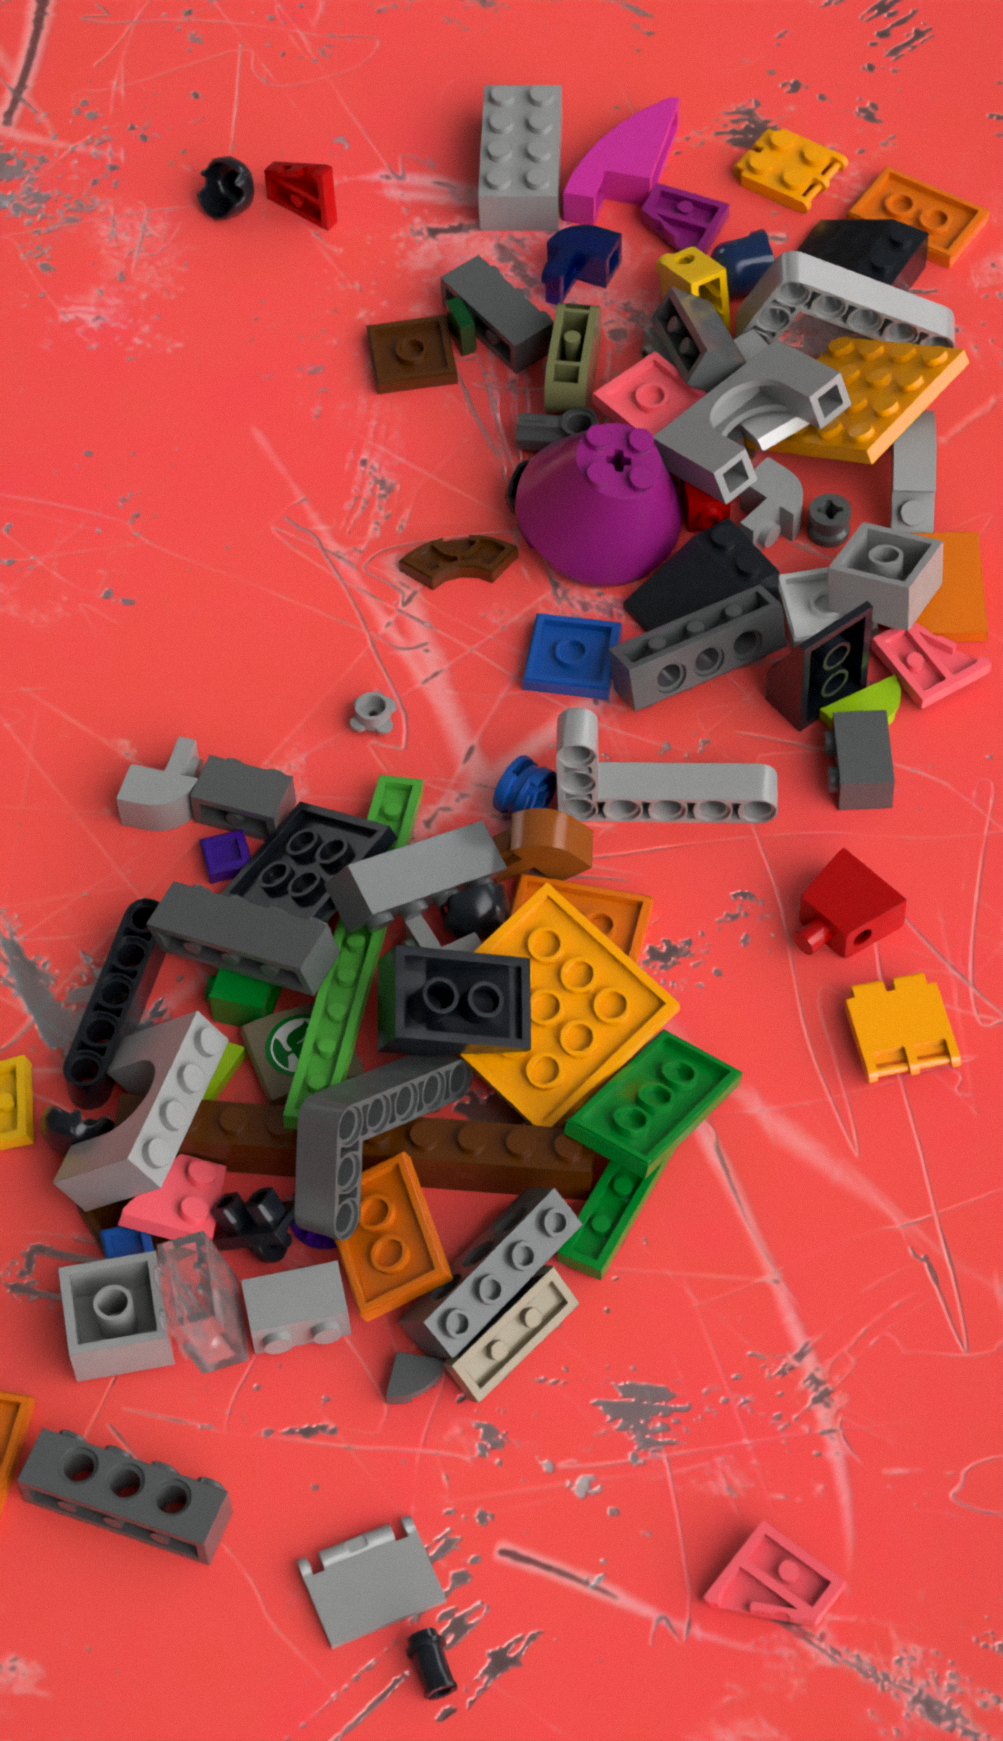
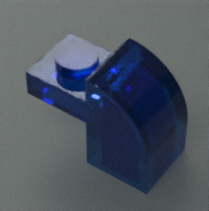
M594 225L570 226L555 233L547 241V263L541 277L542 284H545L546 302L554 305L563 303L576 280L606 289L622 263V234Z

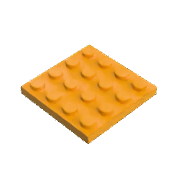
M848 336L834 339L816 360L841 372L852 405L822 429L809 424L768 448L767 451L873 464L969 364L965 350L944 346L918 345L909 342L898 343L878 339H858ZM744 435L747 448L759 449Z
M546 882L474 951V953L530 958L531 1050L528 1052L457 1054V1056L463 1058L464 1062L531 1126L559 1128L680 1010V1004Z

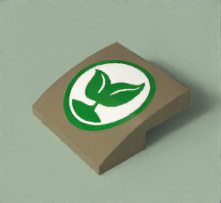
M314 1004L280 1011L241 1027V1037L269 1105H285L287 1102ZM355 1049L346 1080L364 1073Z

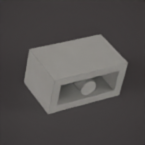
M338 1260L241 1280L255 1354L265 1352L268 1354H281L289 1351L294 1346L313 1342L317 1344H330L339 1340L342 1336L352 1335Z

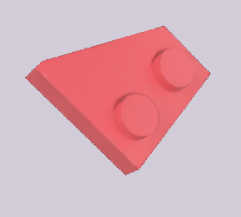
M914 623L909 631L891 628L872 638L871 649L891 674H895L899 684L920 710L989 674L992 665L991 661L982 655L976 660L956 650V642L943 636L933 635L927 628L917 623Z
M181 1153L174 1159L160 1189L135 1196L123 1208L118 1226L208 1250L213 1239L216 1219L212 1215L211 1210L221 1198L227 1166Z
M762 1520L703 1596V1600L710 1608L816 1627L846 1588L847 1584L845 1579L766 1521Z

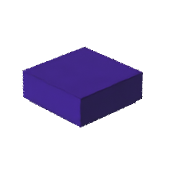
M243 829L199 840L210 884L235 878L251 859Z

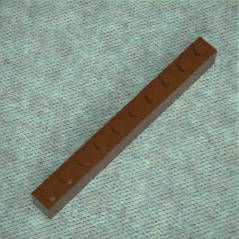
M120 1093L113 1129L123 1123L138 1108L146 1095ZM201 1100L176 1157L182 1153L227 1166L226 1172L296 1177L297 1129L284 1128L283 1113L285 1106ZM418 1117L363 1141L362 1172L404 1151L410 1156L420 1186L424 1188L520 1195L526 1188H555L563 1199L587 1201L593 1189L596 1152L563 1134L564 1128Z

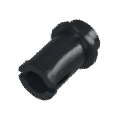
M435 1628L422 1629L410 1635L407 1639L409 1646L405 1652L408 1658L414 1659L424 1688L425 1698L437 1700L454 1693L458 1686L453 1679L443 1650L447 1643L445 1637L438 1635Z

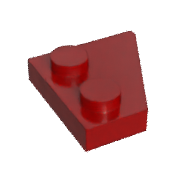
M273 161L264 170L267 199L326 231H329L338 222L333 171L330 165Z

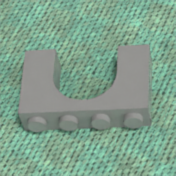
M776 339L653 436L654 444L669 472L727 505L758 480L746 448L726 437L735 426L745 419L760 413L783 411L791 413L822 429L852 404L841 372Z
M198 1010L123 1037L106 1073L128 1093L146 1095L138 1108L112 1131L71 1145L53 1184L85 1212L160 1189L229 1039Z

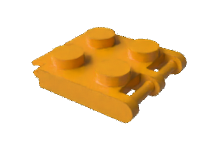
M784 128L777 131L766 129L752 145V148L755 149L748 150L733 166L736 169L733 175L741 179L740 186L805 214L811 208V201L819 192H825L830 186L829 180L837 171H843L849 162L844 155ZM827 166L830 167L824 175H821ZM809 187L812 188L805 197L802 196Z
M921 972L891 978L892 991H886L883 980L850 986L852 990L850 991L851 998L846 999L845 1011L868 1084L878 1082V1077L908 1072L909 1076L920 1074V1069L944 1064H949L950 1068L961 1066L960 1053L937 982L927 984L925 975Z

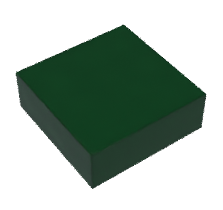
M459 297L447 300L448 329L462 356L474 353L476 349L475 323L463 300Z

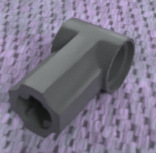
M574 407L567 410L563 415L521 413L517 421V449L541 450L556 440L582 432L598 424L597 415L586 407Z

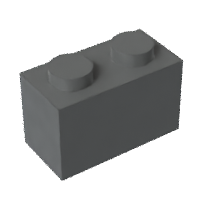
M886 710L833 712L832 730H824L825 757H833L834 766H828L827 771L829 793H837L838 809L892 808L895 779Z
M209 755L190 795L194 822L230 832L243 829L245 836L264 841L271 836L294 809L296 804L293 776L286 775L276 769L266 770L247 765L234 758L224 759Z

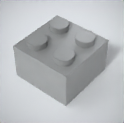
M862 522L828 567V611L846 615L868 601L873 605L872 622L886 625L893 629L909 631L942 585L943 541Z
M156 1251L58 1268L68 1351L77 1382L175 1365L163 1278Z

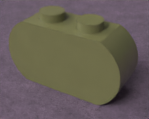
M570 303L557 304L545 372V413L563 415L567 410L574 407L590 408L600 348V306Z

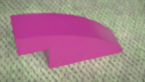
M670 97L637 112L614 127L587 152L573 171L563 191L564 221L594 226L604 199L644 205L655 184L660 181L679 129V98Z

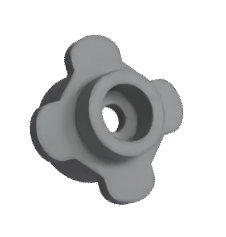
M368 692L355 699V716L350 720V727L353 731L363 732L367 730L381 735L392 731L393 723L391 716L397 710L396 702L393 699L387 698L379 692Z

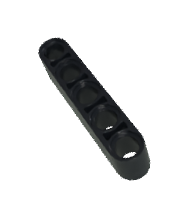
M147 898L136 900L125 911L65 1059L63 1073L71 1102L83 1110L100 1108L109 1099L116 1081L106 1072L123 1037L136 1032L164 961L166 952L160 950L150 930L144 929L147 928L146 923L159 905V902ZM124 1001V1002H122V1003H120V1004L113 1005V1003H115V1002ZM103 1039H109L108 1041L103 1043H96ZM86 1078H94L88 1082H80Z

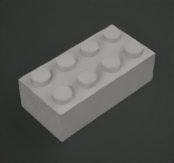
M484 85L478 189L480 231H559L563 124L562 85Z

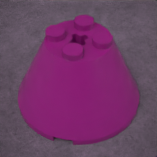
M621 423L595 424L587 430L548 444L535 454L526 465L515 494L517 523L528 546L531 549L535 548L550 562L549 567L557 573L589 585H624L648 576L650 571L659 566L663 561H666L670 556L680 535L682 507L679 494L654 444V437L643 428H635Z

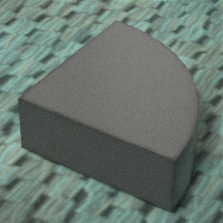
M397 1352L386 1394L387 1403H408L412 1401V1398L425 1393L431 1387L434 1388L444 1375L446 1368L442 1363L445 1360Z

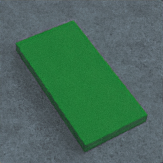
M663 1029L566 1121L563 1134L646 1179L740 1085L743 1072Z

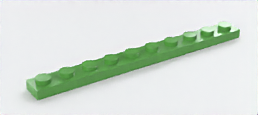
M379 775L367 820L390 826L396 835V841L386 852L409 845L411 842L424 794V785L421 779ZM339 916L334 939L341 953L317 993L283 1113L284 1128L297 1129L299 1110L308 1096L346 1081L387 927L370 933L367 927L348 933Z

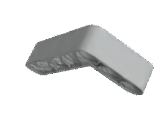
M787 251L780 254L736 312L735 338L754 329L768 345L779 339L799 312L872 339L955 348L954 313L948 307L799 251Z
M583 708L567 709L558 716L556 741L558 811L567 813L580 822L765 823L777 816L778 775L777 771L771 766L753 763L599 762L597 716L592 711Z

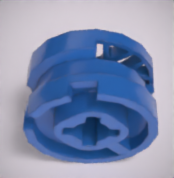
M526 755L519 756L506 768L494 792L493 807L500 813L509 812L511 814L532 808L547 809L557 788L556 772L546 766L539 768L538 764Z

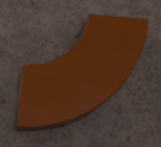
M469 535V539H456L444 542L443 538L423 544L405 555L399 561V568L401 572L431 590H434L446 581L460 577L479 578L493 583L518 558V547L500 539L481 535Z

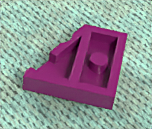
M656 183L641 208V220L677 251L688 247H696L707 255L729 217L730 204Z

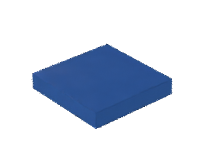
M537 613L522 680L523 690L609 700L613 677L608 648L620 644L622 623Z

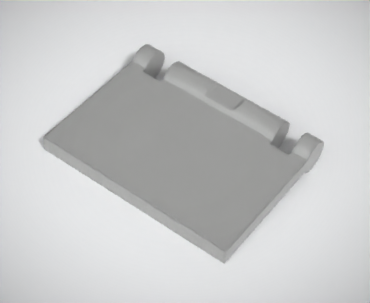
M411 1515L400 1518L403 1531L407 1537L396 1541L392 1528L388 1523L317 1552L324 1571L314 1575L306 1557L296 1560L297 1567L331 1649L447 1603L445 1594Z

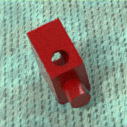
M843 847L803 892L799 908V920L803 927L794 933V941L798 948L807 955H812L826 944L840 957L849 958L904 925L907 899Z

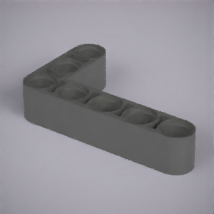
M408 1055L313 1093L305 1099L299 1110L297 1121L294 1216L295 1222L300 1229L341 1241L347 1240L352 1236L360 1216L363 1141L463 1098L470 1088L473 1075L471 1068L464 1062L463 1058L453 1055Z

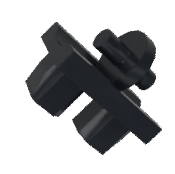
M272 1187L261 1188L252 1193L246 1203L238 1192L225 1193L211 1210L212 1215L221 1226V1229L212 1241L219 1251L249 1247L261 1262H279L284 1258L287 1248L292 1244V1237L287 1233V1228L295 1218V1200L282 1202Z

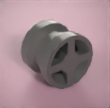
M829 493L814 498L809 506L808 516L810 520L807 532L809 538L821 547L832 548L843 544L848 539L850 532L851 507L849 502L842 496Z

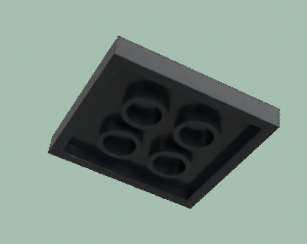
M300 801L223 890L221 895L228 897L237 895L252 904L266 908L276 906L288 914L305 919L315 917L328 924L337 909L324 884L345 866L385 853L396 841L397 837L388 825Z

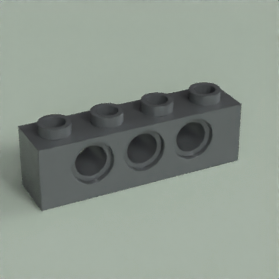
M759 584L608 648L614 690L636 712L719 675L726 674L756 659L766 657L768 654L787 646L783 607L771 593Z
M526 1188L450 1266L454 1280L420 1296L397 1321L425 1356L454 1359L583 1225L555 1188Z
M42 1428L17 1480L24 1502L206 1565L210 1564L233 1513L229 1493L217 1481L207 1477H198L195 1480L180 1475L175 1468L160 1461H152L151 1464L133 1459L127 1451L116 1446L108 1445L104 1449L89 1444L82 1436L69 1430H60L57 1433ZM80 1471L92 1472L91 1476L86 1480L79 1482L71 1480ZM133 1486L139 1488L132 1496H116L125 1487ZM181 1502L185 1504L183 1509L176 1513L163 1512V1509L171 1503Z

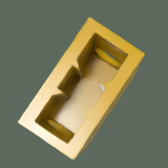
M688 247L674 254L667 253L662 255L655 265V270L660 275L662 300L670 286L711 301L727 330L731 331L726 269L696 247Z

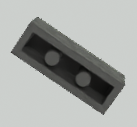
M477 255L440 277L442 306L446 309L447 300L456 297L462 299L475 323L476 337L515 374L548 355L554 326L552 318L545 311H540L536 308L521 289L514 288L503 277L496 266H490Z
M670 286L650 320L685 383L710 392L747 362L711 301Z

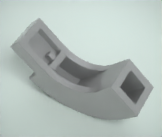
M924 410L889 446L892 465L890 528L907 533H934L936 422L934 410Z

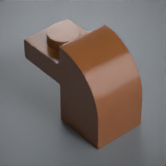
M532 808L512 813L511 828L492 836L507 866L506 870L494 878L499 883L532 868H536L549 878L563 881L592 868L593 830L575 817L562 811Z

